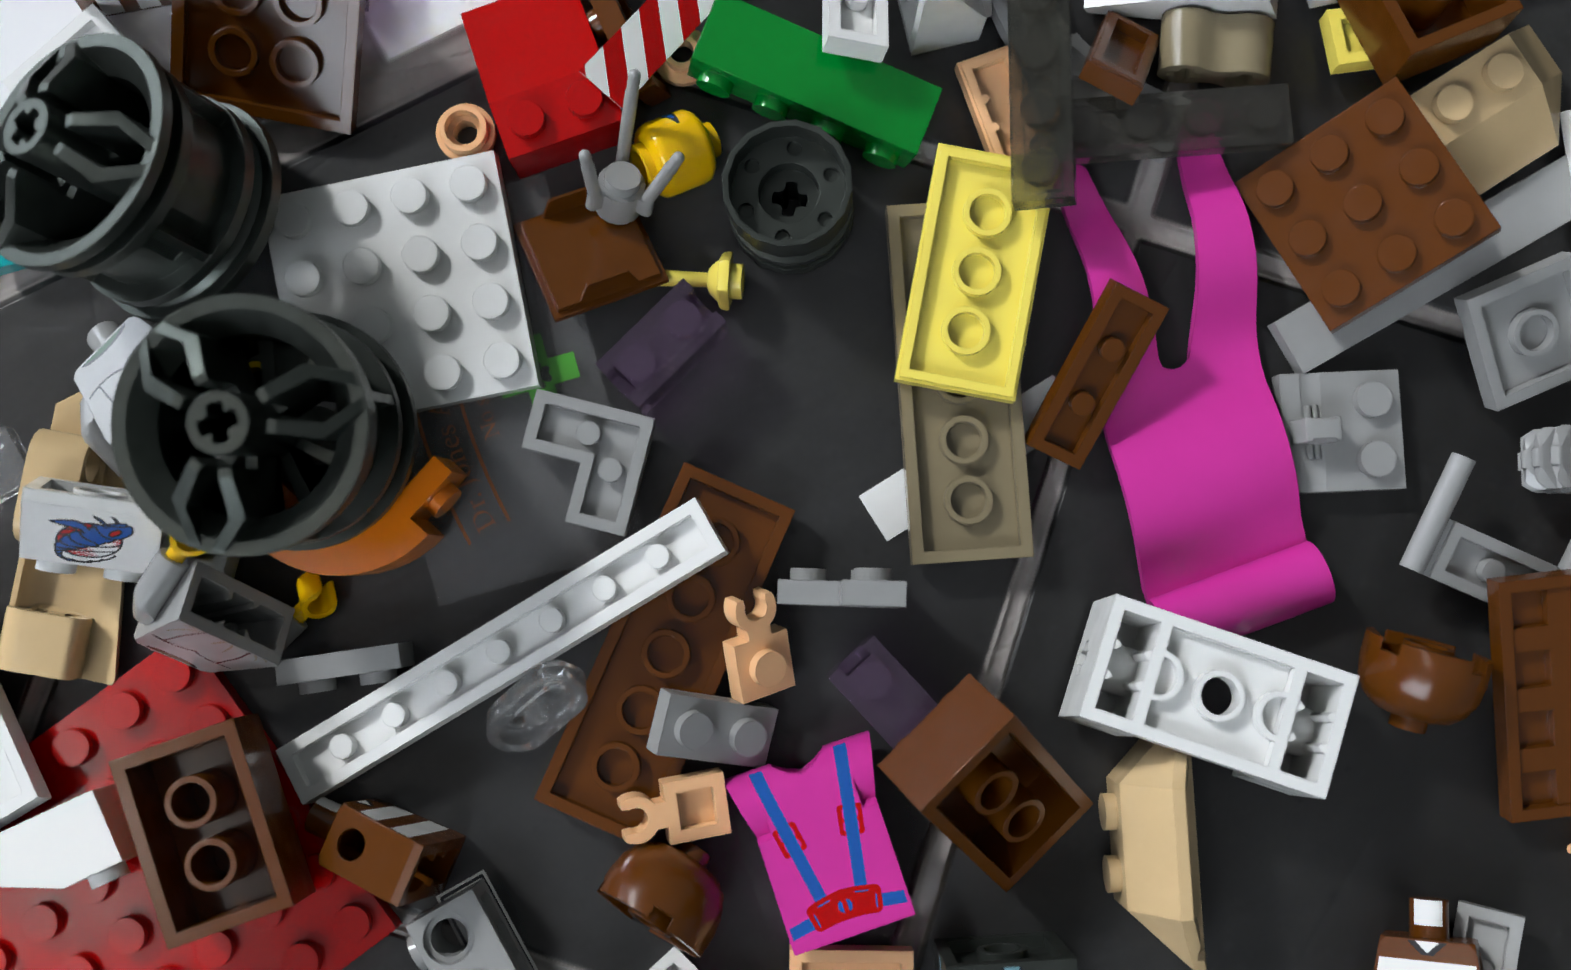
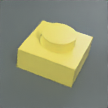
M1342 9L1326 10L1319 20L1330 75L1374 70Z

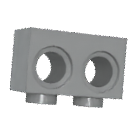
M484 878L419 914L406 926L410 935L407 938L409 953L421 970H533ZM452 918L464 924L468 932V943L466 945L456 946L446 941L441 931L443 919Z

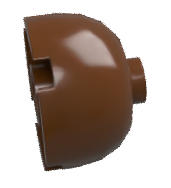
M1367 627L1359 654L1358 675L1360 676L1361 688L1369 700L1376 706L1390 712L1387 723L1406 731L1426 734L1428 724L1452 725L1466 719L1480 705L1489 684L1494 661L1476 653L1473 654L1472 661L1454 657L1455 646L1386 629L1383 637L1374 627Z
M659 841L635 845L625 851L610 867L597 890V893L628 918L632 920L635 917L641 923L651 928L648 930L649 932L695 958H701L712 941L722 919L724 896L721 885L716 877L706 868L711 857L691 842L676 844L675 847Z

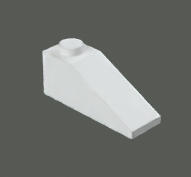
M112 784L91 790L0 832V887L64 889L87 879L93 890L130 873L126 861L138 855L116 785Z

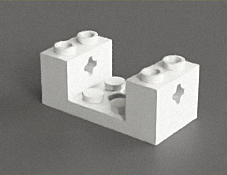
M1114 594L1093 601L1058 717L1114 736L1137 737L1233 770L1232 776L1287 795L1326 800L1360 676L1152 605ZM1213 677L1224 681L1231 692V703L1228 709L1219 715L1208 711L1201 699V691L1204 684Z

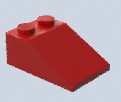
M498 0L461 13L491 112L508 159L520 179L579 159V152L583 149H587L591 154L618 145L622 116L621 108L579 72L599 50L581 0Z

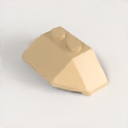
M1530 25L1505 35L1410 95L1479 195L1559 145L1562 72Z
M1139 739L1106 776L1107 793L1099 794L1098 809L1100 823L1104 831L1110 830L1111 855H1104L1102 861L1105 889L1107 893H1114V899L1191 969L1207 970L1192 757Z

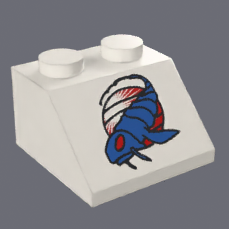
M42 476L23 486L20 510L19 558L35 559V569L59 574H75L77 565L104 568L103 577L106 579L138 583L158 550L162 548L165 532L147 518L136 505L127 489Z

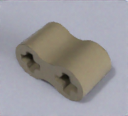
M1180 7L1168 10L1162 14L1157 76L1167 82L1184 84L1211 83L1231 89L1246 90L1264 87L1269 84L1271 77L1275 21L1266 15L1256 13L1220 14L1197 7Z

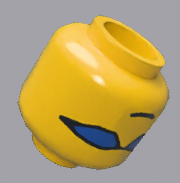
M684 109L642 124L635 132L629 161L639 169L644 177L645 190L664 164L677 151L684 154V162L660 196L672 198L712 180L716 171V157L720 156L722 152L719 136L712 124L709 122L702 123L694 113Z

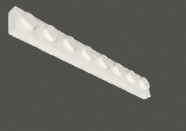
M694 497L275 750L302 805L315 803L321 797H325L729 554L730 552L700 500Z

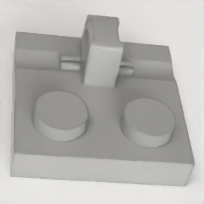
M1559 252L1453 298L1458 316L1463 325L1465 341L1485 408L1498 412L1571 380V252Z
M1398 369L1278 374L1272 377L1273 398L1278 407L1290 444L1297 474L1299 494L1385 491L1407 488Z

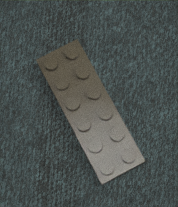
M926 203L888 205L885 210L896 365ZM1020 379L1016 401L1013 404L898 383L911 565L1034 557Z

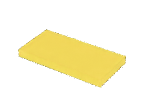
M938 143L893 382L1013 404L1016 401L1058 165Z

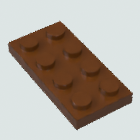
M1571 569L1486 578L1491 660L1494 661L1492 686L1500 816L1510 823L1570 817Z

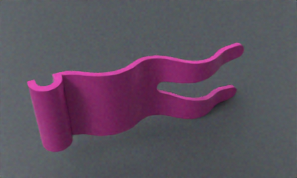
M1192 119L1183 123L1174 142L1182 188L1192 221L1195 244V292L1187 361L1176 369L1162 367L1158 356L1155 334L1107 420L1103 431L1124 496L1134 539L1141 588L1146 603L1244 636L1331 604L1335 601L1336 591L1332 574L1323 555L1313 543L1306 540L1301 517L1299 486L1290 444L1261 365L1256 322L1257 258L1250 219L1243 199L1224 164L1210 127L1201 120ZM1078 163L1064 165L1056 174L1053 190L1069 232L1082 259L1090 287L1093 309L1110 278L1149 297L1137 261L1122 232L1107 210L1088 170Z

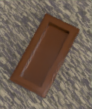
M1108 10L1097 30L1078 78L1133 106L1143 90L1160 40L1159 35L1114 11Z

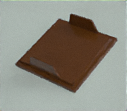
M586 187L548 199L542 215L513 224L555 323L669 282L668 276L639 216L633 222L622 225L605 221L596 211H589L586 208Z

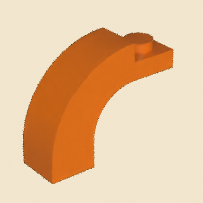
M434 455L403 489L388 512L360 535L331 547L302 551L281 550L269 553V555L293 568L309 573L331 576L379 574L407 565L423 556L445 537L428 519L432 515L435 518L441 517L457 502L462 494V491L457 487L468 475L451 459ZM282 481L286 510L297 504L298 500L291 483Z

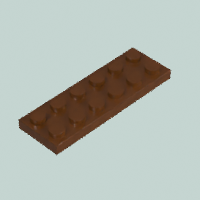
M686 462L683 463L659 519L695 497L700 500L730 553L611 625L534 797V800L621 839H623L621 830L638 826L644 818V811L639 808L621 811L617 804V797L631 791L641 792L649 798L660 797L658 779L680 775L686 761L683 758L655 755L646 748L660 688L715 695L726 670L722 641L737 636L736 626L732 625L724 614L725 597L734 596L743 600L746 615L752 611L755 604L753 588H762L795 513V510Z

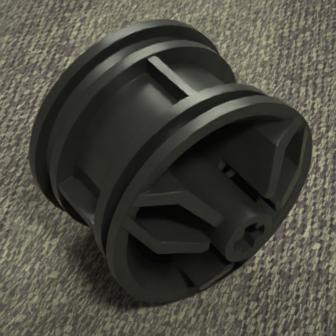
M96 33L85 35L63 44L40 60L23 77L0 110V255L5 259L34 271L52 272L64 277H82L90 281L103 295L113 299L123 310L144 320L159 323L173 312L188 304L209 297L230 294L244 280L260 257L273 229L281 196L280 161L270 134L256 118L231 104L217 102L210 97L197 93L178 81L168 70L161 67L157 59L148 50L129 38L111 33Z
M238 293L218 295L188 304L160 321L147 333L136 346L120 375L111 411V440L115 461L127 491L141 511L158 528L177 541L207 553L236 557L256 556L281 550L302 551L331 547L360 535L379 521L394 505L410 477L418 445V417L410 386L402 370L389 352L372 336L348 322L327 315L307 312L293 304L272 297ZM257 354L260 355L263 387L260 389L247 361ZM323 401L336 403L338 413L336 414L326 407L317 405ZM314 461H323L329 465H316ZM281 463H283L298 500L297 504L286 510L280 471Z

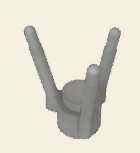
M632 69L628 73L615 162L605 167L599 173V177H597L590 151L583 149L579 152L581 171L587 190L586 208L589 211H596L602 219L616 225L633 222L639 215L644 217L651 216L655 200L676 174L685 159L682 152H675L664 164L646 191L644 177L635 165L629 163L641 77L637 69Z

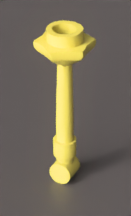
M732 251L724 252L720 259L709 268L708 272L664 269L669 282L660 286L706 287L710 295L718 302L721 310L729 311L733 299H743L745 267L742 263H733Z

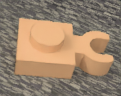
M761 587L753 588L755 604L753 610L747 615L743 600L734 596L725 597L724 614L727 620L736 626L737 630L736 637L722 641L732 699L742 704L796 686L787 629L775 623L771 624L776 614V600L771 591Z
M718 767L659 778L660 797L649 798L647 795L637 791L627 792L617 797V804L621 811L634 808L644 811V818L638 826L621 830L622 837L628 844L645 843L656 834L658 829L665 828L666 839L670 845L732 833L724 773Z

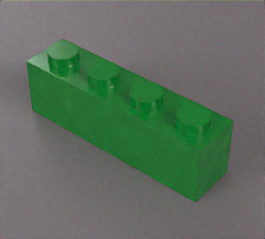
M714 0L692 54L687 73L688 76L697 79L696 84L699 88L711 95L729 98L730 94H733L753 103L752 109L756 113L773 121H783L788 118L818 126L839 142V144L844 142L863 150L862 156L867 161L887 169H894L896 165L905 168L917 155L943 89L883 62L878 63L822 52V35L742 0Z

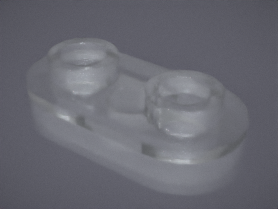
M562 660L546 661L531 669L488 708L486 722L489 743L499 750L513 753L526 752L541 746L585 708L588 700L585 673L578 666Z

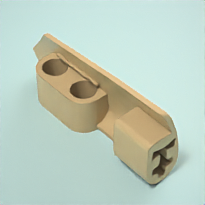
M81 392L56 403L51 429H39L29 444L13 517V534L19 542L23 486L39 476L126 489L121 476H118L82 438L80 401L83 396ZM19 558L9 605L6 607L0 635V669L58 680L85 679L107 685L114 684L115 680L118 679L125 582L104 578V568L77 565L75 574H59L35 569V559Z

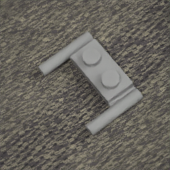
M1452 452L1399 563L1403 567L1488 603L1486 578L1571 569V539L1558 566H1555L1451 520L1450 516L1476 464V461Z

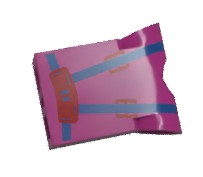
M869 730L823 745L814 759L801 769L782 768L767 764L724 779L730 796L757 837L794 956L915 915L875 796L874 768Z

